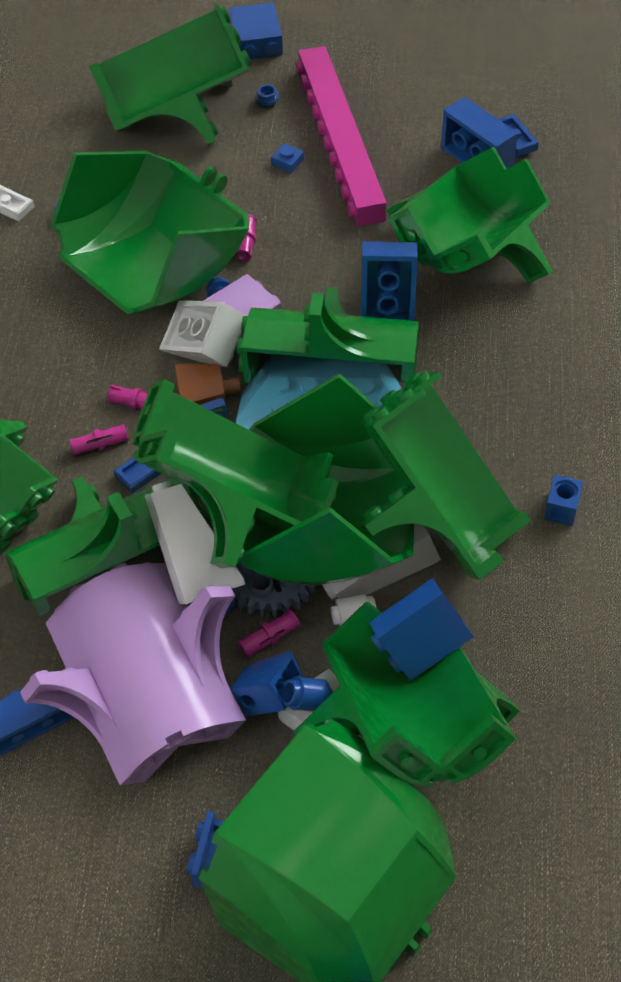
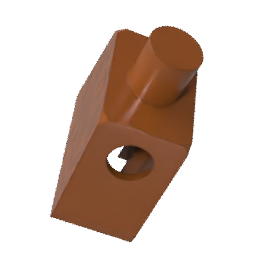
M175 364L179 395L198 405L218 398H223L226 404L225 395L241 393L239 377L222 379L221 368L218 364Z

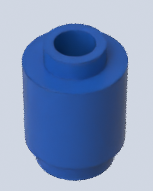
M294 677L292 680L288 679L285 681L282 688V701L285 706H289L292 710L313 712L333 691L329 683L324 679Z

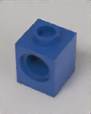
M554 475L544 520L573 526L583 481Z

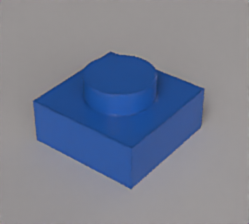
M283 143L271 156V165L292 173L304 160V151Z

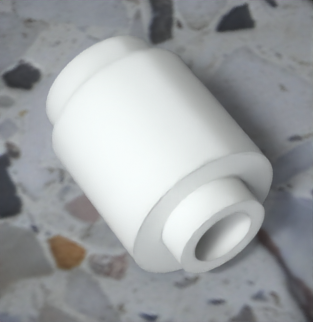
M365 594L335 599V606L330 607L333 624L341 626L365 602H369L376 607L374 597H366Z

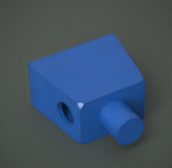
M290 650L246 666L235 683L229 685V688L243 715L246 717L284 711L287 707L282 701V688L285 681L288 679L292 680L294 677H304Z

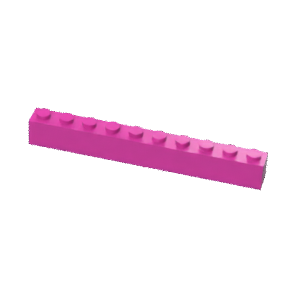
M326 46L298 50L299 60L295 61L297 75H301V85L303 90L306 89L307 102L312 104L313 119L318 120L319 135H323L325 151H329L330 165L335 167L336 182L341 183L342 198L348 201L347 210L349 217L354 218L357 227L385 222L387 202Z

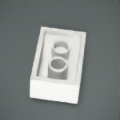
M179 301L159 350L202 363L218 364L227 367L233 358L238 337L242 334V317L246 315L224 302Z

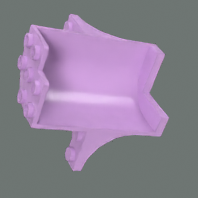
M146 562L129 566L125 563L118 564L109 572L70 589V595L55 609V612L46 622L66 669L48 672L47 670L36 672L30 677L29 682L20 692L25 703H40L56 707L83 723L100 743L120 786L146 782L179 746L229 738L246 721L225 679L219 649L222 621L235 594L230 585H208L198 592V596L189 606L187 604H178L166 563Z

